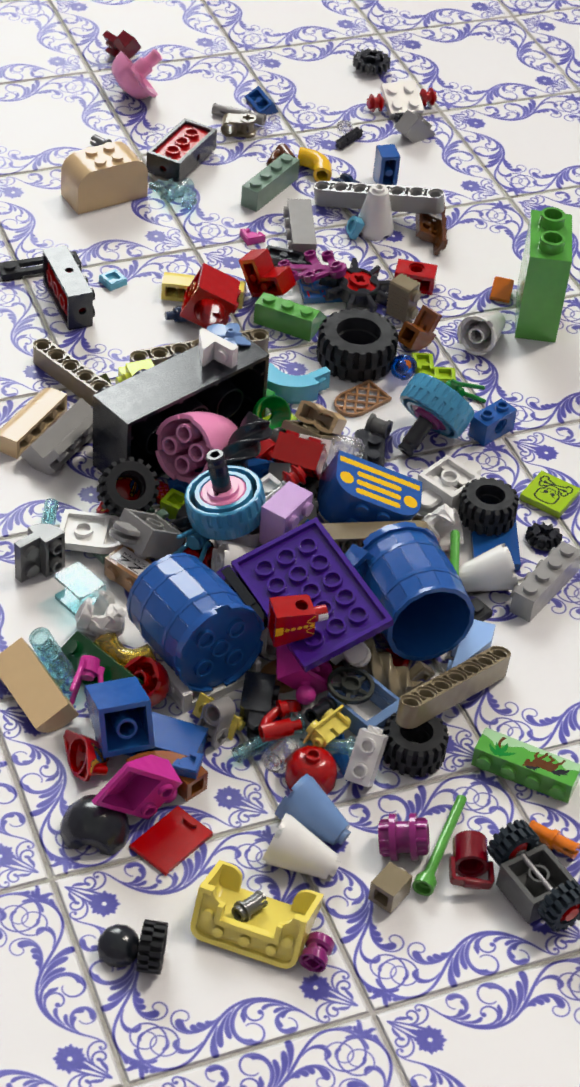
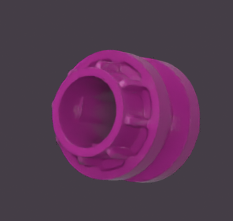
M409 813V821H398L397 814H389V819H381L378 824L380 854L383 857H390L391 862L399 861V854L410 853L412 861H419V856L428 855L430 851L428 820L426 818H418L417 813Z

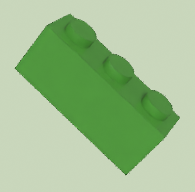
M265 292L255 302V324L309 342L318 332L322 321L327 317L319 310Z

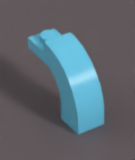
M269 363L267 389L274 391L276 396L282 397L289 404H300L302 400L312 402L318 399V392L329 388L331 371L325 366L306 375L294 376L281 372L272 363Z

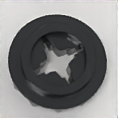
M544 522L540 525L533 523L532 526L527 528L525 534L528 544L542 551H550L553 547L556 548L562 542L563 536L560 534L559 528H553L552 524L545 525Z

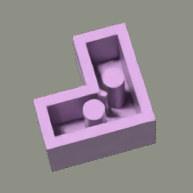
M288 481L261 506L259 542L265 544L298 527L299 522L305 516L308 517L313 510V493Z

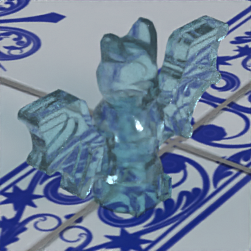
M184 178L178 183H175L173 179L168 181L158 179L156 182H149V188L156 192L167 190L160 196V199H165L168 203L183 197L181 205L191 210L192 205L197 204V199L195 198L196 191H193L194 183L190 178Z

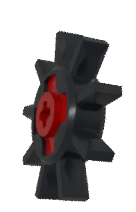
M352 258L350 268H347L345 276L333 279L328 275L320 278L319 285L332 287L326 292V301L340 298L346 303L347 310H351L356 306L365 307L369 312L374 313L378 307L375 302L387 307L389 294L385 292H389V282L391 280H378L380 266L377 265L372 270L367 271L358 267L357 258Z

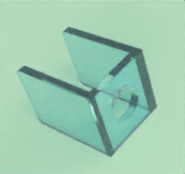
M76 562L55 574V579L65 587L64 590L55 594V599L74 616L88 597L93 599L92 605H94L99 597V591H106V584L80 562Z

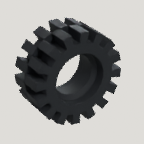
M147 919L143 922L137 955V972L161 974L167 943L168 922Z

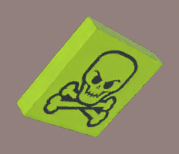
M541 470L520 494L519 500L560 518L580 495V488Z

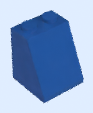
M136 676L85 685L87 710L103 758L155 748L151 700Z

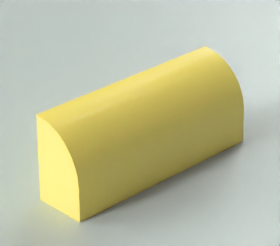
M164 272L161 299L183 302L185 291L195 275ZM240 281L239 290H241V293L237 300L239 309L243 308L246 281Z

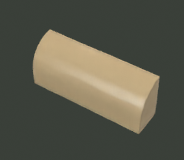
M44 388L0 428V452L18 459L33 442L67 412V394L54 388Z
M22 637L0 653V678L37 731L43 733L56 731L79 715L36 653Z

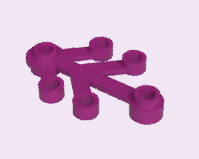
M308 250L304 253L305 260L310 262L311 265L292 264L289 260L285 259L279 261L277 266H290L295 281L304 278L305 283H312L328 275L333 279H338L345 276L347 270L345 263L334 259L332 250H326L321 253L323 262H327L328 265L320 263L315 250Z

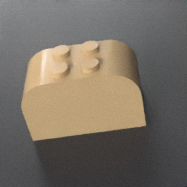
M123 142L105 143L76 151L70 154L62 164L61 195L78 215L147 197L148 169Z

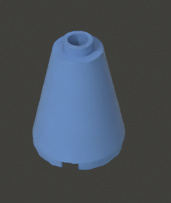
M305 774L291 788L293 791L289 796H285L275 811V815L280 820L283 819L285 813L292 815L319 839L333 846L337 842L340 845L343 844L351 833L348 830L350 827L349 822L316 780L310 775Z

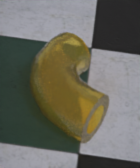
M106 633L94 641L104 652L111 655L122 666H125L131 659L138 656L150 657L156 660L148 644L134 649L127 648L122 645L116 633Z

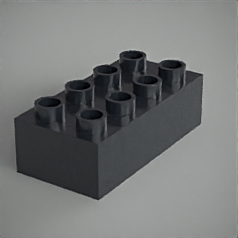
M242 334V337L251 342V346L237 345V365L233 368L214 359L202 367L199 345L183 353H174L168 360L149 369H141L132 377L116 385L101 388L93 395L92 402L93 466L103 474L112 462H116L123 457L125 460L128 457H134V461L141 459L144 460L143 465L149 464L151 466L149 469L151 473L155 471L157 474L155 479L165 475L166 473L161 468L155 453L158 450V435L156 432L160 424L173 415L196 411L211 412L224 416L231 420L237 428H240L245 415L249 411L253 413L256 403L266 396L270 354ZM265 409L262 411V418L265 417Z

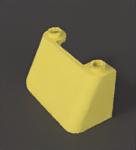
M219 860L199 886L190 929L192 934L198 940L279 968H292L297 963L305 946L307 937L321 908L324 894L312 890H301L296 894L292 905L266 897L267 899L265 900L268 901L266 907L251 915L249 921L240 922L233 917L231 909L234 907L235 902L245 900L254 892L241 888L243 875L237 866Z

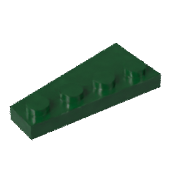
M76 631L61 647V650L75 671L78 669L81 656L91 655L99 658L101 661L100 666L105 667L104 682L134 677L131 671L119 664L116 659L104 652L101 647L79 631ZM98 676L94 677L93 681L82 680L84 685L98 683ZM137 678L142 686L144 682L141 679Z

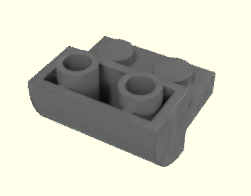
M42 523L29 526L28 536L14 543L15 578L22 583L40 572L45 577H48L64 568L65 532L51 524Z

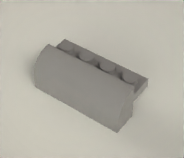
M83 398L79 399L21 454L23 459L35 470L47 475L54 474L92 438L93 409Z

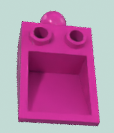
M286 644L276 647L277 679L296 690V699L300 704L309 705L314 702L317 694L328 690L327 680L332 672V666L329 661L305 673Z
M148 755L126 762L93 798L92 802L97 806L148 820L163 803H171L176 799L178 795L177 788L182 784V781L169 760Z

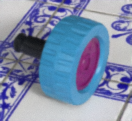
M425 373L415 374L401 393L400 401L417 420L404 436L402 443L398 445V449L403 454L409 457L412 456L431 429L448 438H459L474 417L473 408L458 392L444 382Z

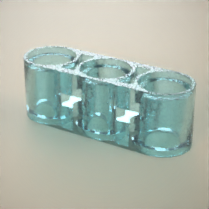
M39 627L33 630L29 636L30 644L59 687L64 692H70L69 689L76 674V669L47 628Z

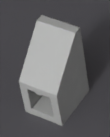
M408 109L394 126L413 143L433 137L436 134L431 130L432 125L415 111L413 114Z

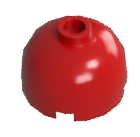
M138 656L131 659L124 666L134 676L144 682L142 687L151 700V707L160 704L165 699L169 691L170 679L168 672L161 663L150 657Z
M315 745L300 747L288 759L285 767V782L289 789L293 791L291 788L305 774H308L328 794L334 789L337 779L336 761L330 752L323 747Z

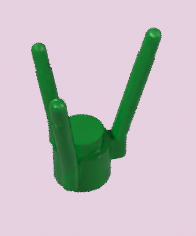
M454 379L448 380L445 383L462 397L465 396L486 403L485 399L465 392L464 388H462L484 390L485 386L459 382Z

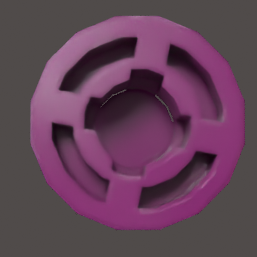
M311 932L305 943L306 948L300 954L299 962L305 969L319 973L326 969L329 960L327 956L332 954L335 943L325 933Z

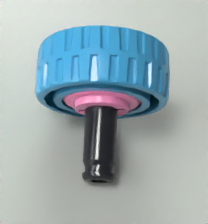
M213 449L205 456L208 470L195 477L185 491L186 512L192 528L199 535L212 540L236 539L249 534L260 525L261 506L266 503L265 491L262 481L256 473L245 467L227 465L225 453L222 450Z

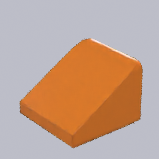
M496 276L493 281L490 299L509 303L514 280Z

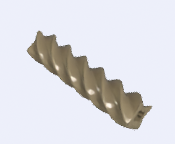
M372 637L364 641L370 649L371 659L367 665L359 668L368 672L397 697L400 698L403 694L424 683V681H412L409 669L406 666H394L390 652L377 651L375 640Z

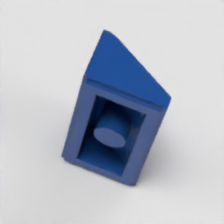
M259 86L244 96L257 113L270 115L279 112L275 104Z

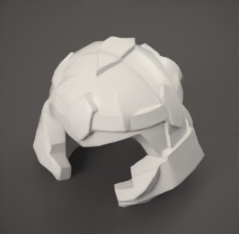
M444 503L421 520L427 522L430 531L436 536L443 551L450 552V533L452 530L459 531L460 546L464 544L463 528L455 508L452 509Z
M100 590L99 597L94 605H92L93 599L88 597L77 610L74 617L76 629L95 636V639L98 641L117 638L125 630L126 610L124 607L117 605L114 594L110 591Z

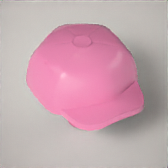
M153 49L146 57H141L133 64L120 51L112 63V74L118 85L133 98L145 99L149 96L155 98L158 94L146 77L153 71L152 68L162 60V56L156 49Z

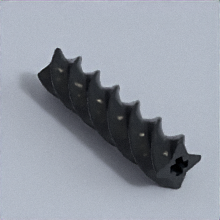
M250 411L245 415L240 428L235 430L229 439L228 445L222 449L225 453L227 465L248 468V460L260 454V441L267 440L273 435V430L269 427V421L259 418ZM185 504L177 512L175 520L171 522L181 533L192 529Z

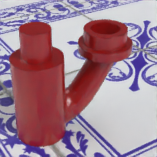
M277 700L276 706L262 718L258 729L263 743L293 736L294 731L303 728L300 719L291 721L290 718H285V716L290 714L286 701Z

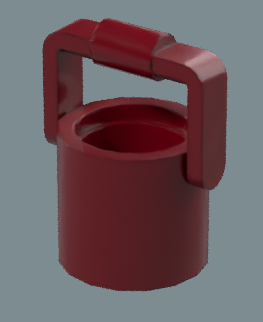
M466 830L454 836L452 840L453 856L449 857V881L452 885L472 889L489 890L492 888L495 881L493 861L488 859L487 838L483 833L475 830ZM487 872L488 880L475 878L480 877Z

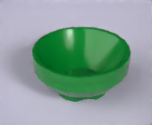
M276 395L265 396L254 406L253 414L259 418H262V411L265 408L270 410L271 416L267 421L270 422L269 427L272 430L281 427L283 420H291L289 404L282 397Z

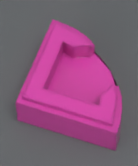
M248 228L240 229L239 235L247 246L265 242L266 236L259 231L258 233L251 232Z

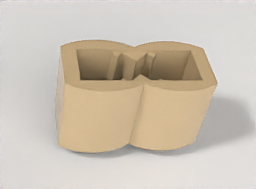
M306 400L300 402L295 416L300 421L314 425L318 430L333 435H341L347 423V420L341 414L329 411L320 404Z

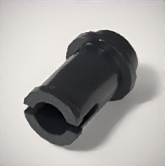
M330 697L321 698L318 704L305 711L306 719L310 723L314 720L319 722L329 709H337L335 700Z

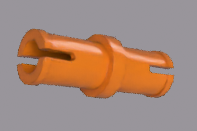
M535 820L530 822L529 826L540 838L539 842L545 843L550 850L555 849L571 859L576 858L579 853L577 849H580V843H576L561 835V832L557 829L551 830Z

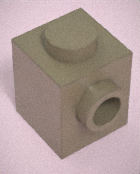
M389 862L371 881L368 899L391 914L410 893L413 876L405 869Z

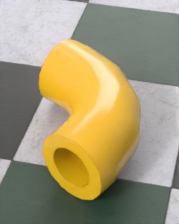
M300 147L298 159H300L299 166L312 169L314 171L313 178L317 182L330 181L332 165L326 156L316 150Z

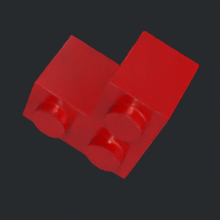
M268 248L252 249L238 260L252 297H260L263 292L273 294L274 296H283L296 285L291 267H274Z
M287 430L286 433L280 431L271 459L275 463H290L295 467L300 466L308 477L319 480L327 457L324 444H321L322 441L314 437H309L308 440L301 438L299 433Z

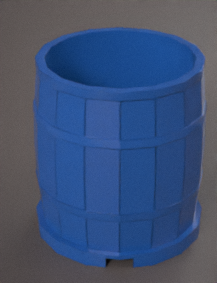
M411 522L389 524L371 533L363 541L364 546L362 548L368 551L373 558L370 561L366 559L358 567L360 570L358 573L393 619L394 625L380 632L390 645L392 651L406 660L423 661L437 658L454 649L467 636L472 627L475 609L460 577L445 552L441 549L434 533L428 528L417 527L415 523Z
M187 553L169 554L153 562L138 576L129 591L126 604L129 619L139 630L146 642L175 671L176 676L189 690L202 693L212 692V687L222 683L228 686L236 682L252 667L261 653L264 642L260 638L262 631L265 630L263 620L250 606L245 605L236 592L214 570L207 567L196 556Z

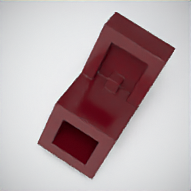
M108 30L102 34L106 40L105 44L108 46L105 51L114 58L122 51L131 59L142 48L135 37L124 30L118 36H115Z

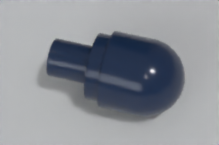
M176 306L172 311L165 312L164 314L166 320L174 319L178 323L189 321L180 316L182 306Z

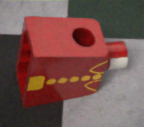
M307 594L271 597L269 599L267 628L274 647L313 636L315 622L328 620L329 618L327 606L325 604L313 606L311 598Z

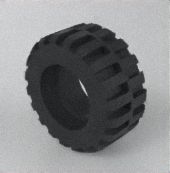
M352 308L351 310L343 309L339 313L334 312L320 324L316 351L317 360L322 368L326 366L331 371L330 375L333 377L337 376L343 381L351 380L353 383L362 381L363 383L367 380H378L381 376L387 375L394 367L398 346V332L392 322L390 323L385 316L381 317L377 312L372 313L366 309L358 310V308Z

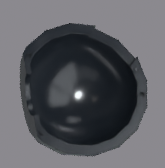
M96 795L83 796L68 807L60 823V835L68 848L78 850L83 845H91L98 848L100 854L115 855L125 847L130 837L127 814L94 805L92 800Z

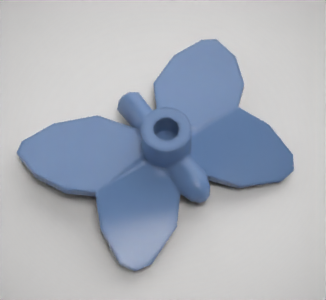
M229 323L227 325L212 324L206 328L209 332L235 345L251 346V342L241 336L242 333L239 332L240 325L237 323Z

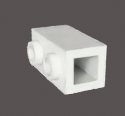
M368 725V728L359 729L343 779L367 788L373 786L389 737L382 734L383 729Z

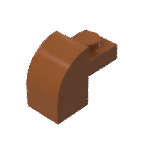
M423 305L414 323L404 322L398 333V341L411 350H422L436 337V334L433 332L442 315Z

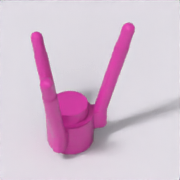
M91 655L81 656L78 669L69 689L72 692L69 699L72 705L75 703L82 680L93 681L94 677L98 676V683L104 682L105 667L100 666L101 661L99 658Z

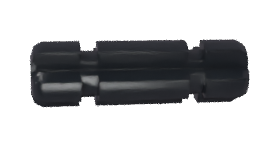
M359 127L352 129L338 138L335 146L339 147V149L345 148L362 137L363 130Z

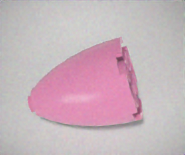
M196 411L170 416L160 424L156 432L158 435V450L155 451L157 460L169 477L190 483L199 474L207 471L206 454L213 449L222 450L226 447L231 435L238 428L231 420L211 412ZM204 467L202 472H195V470Z

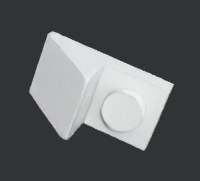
M204 328L199 330V353L202 367L213 359L230 368L237 365V345Z

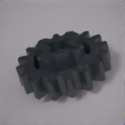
M361 49V52L356 51V54L353 55V66H355L356 70L360 69L361 73L364 72L367 75L370 73L373 75L382 74L390 69L391 58L388 57V54H383V51H377V49Z

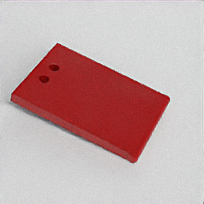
M177 806L131 843L129 848L166 876L213 836V832Z

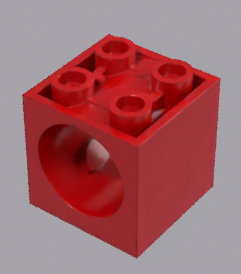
M203 263L185 291L180 316L205 329L212 324L227 325L228 316L230 313L234 314L239 305L237 300L241 293V290H239L240 280Z

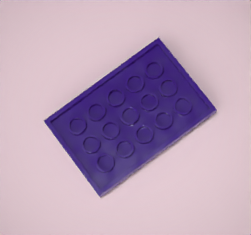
M317 517L231 561L233 570L262 608L267 618L269 599L271 597L307 594L310 596L313 606L324 604L327 606L329 618L328 620L315 622L313 636L286 644L305 673L394 625L392 617Z

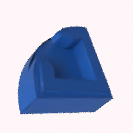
M191 753L190 756L175 760L172 766L177 775L196 779L204 754Z

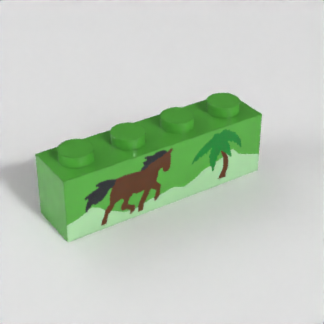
M489 728L484 729L474 748L471 765L565 803L569 802L579 781L580 764Z

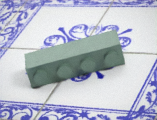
M283 153L242 185L241 206L255 212L259 211L298 179L300 159Z

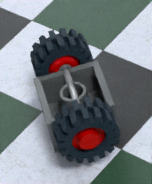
M522 819L520 821L514 820L513 824L509 822L506 828H500V832L492 836L494 839L490 840L489 846H487L489 855L500 867L496 882L497 887L528 924L542 918L554 932H560L561 929L564 931L569 925L571 927L575 925L574 922L580 920L579 883L545 843L539 846L538 841H540V838L526 821Z

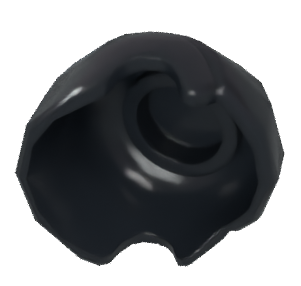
M116 924L107 927L98 940L99 958L108 966L116 968L128 966L137 958L140 939L134 929L127 925Z

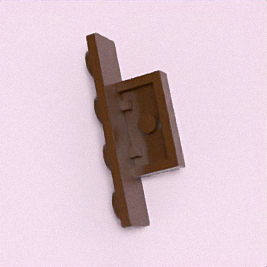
M445 199L444 211L442 213L415 214L416 236L423 241L433 243V254L435 255L444 250L448 243L446 239L447 218L445 217Z

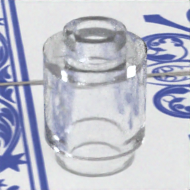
M344 435L332 438L335 455L338 450H341L359 458L363 456L365 445L360 438Z
M291 737L275 740L262 754L261 758L264 767L274 773L282 772L290 755L298 749L295 740Z

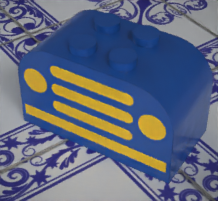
M338 450L319 479L317 496L319 512L329 523L412 521L421 508L422 482Z

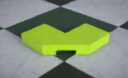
M412 353V372L415 374L425 373L444 383L448 380H456L455 368L434 367L433 354Z

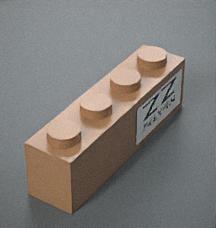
M121 545L105 557L104 575L129 592L138 576L153 562L148 558L142 559L136 556L132 548Z

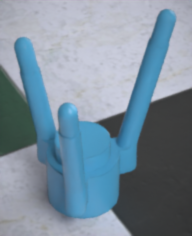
M193 528L177 535V539L187 537V542L173 554L182 553L188 547L192 550H200L202 548L199 560L203 563L207 550L211 547L210 539L199 535Z

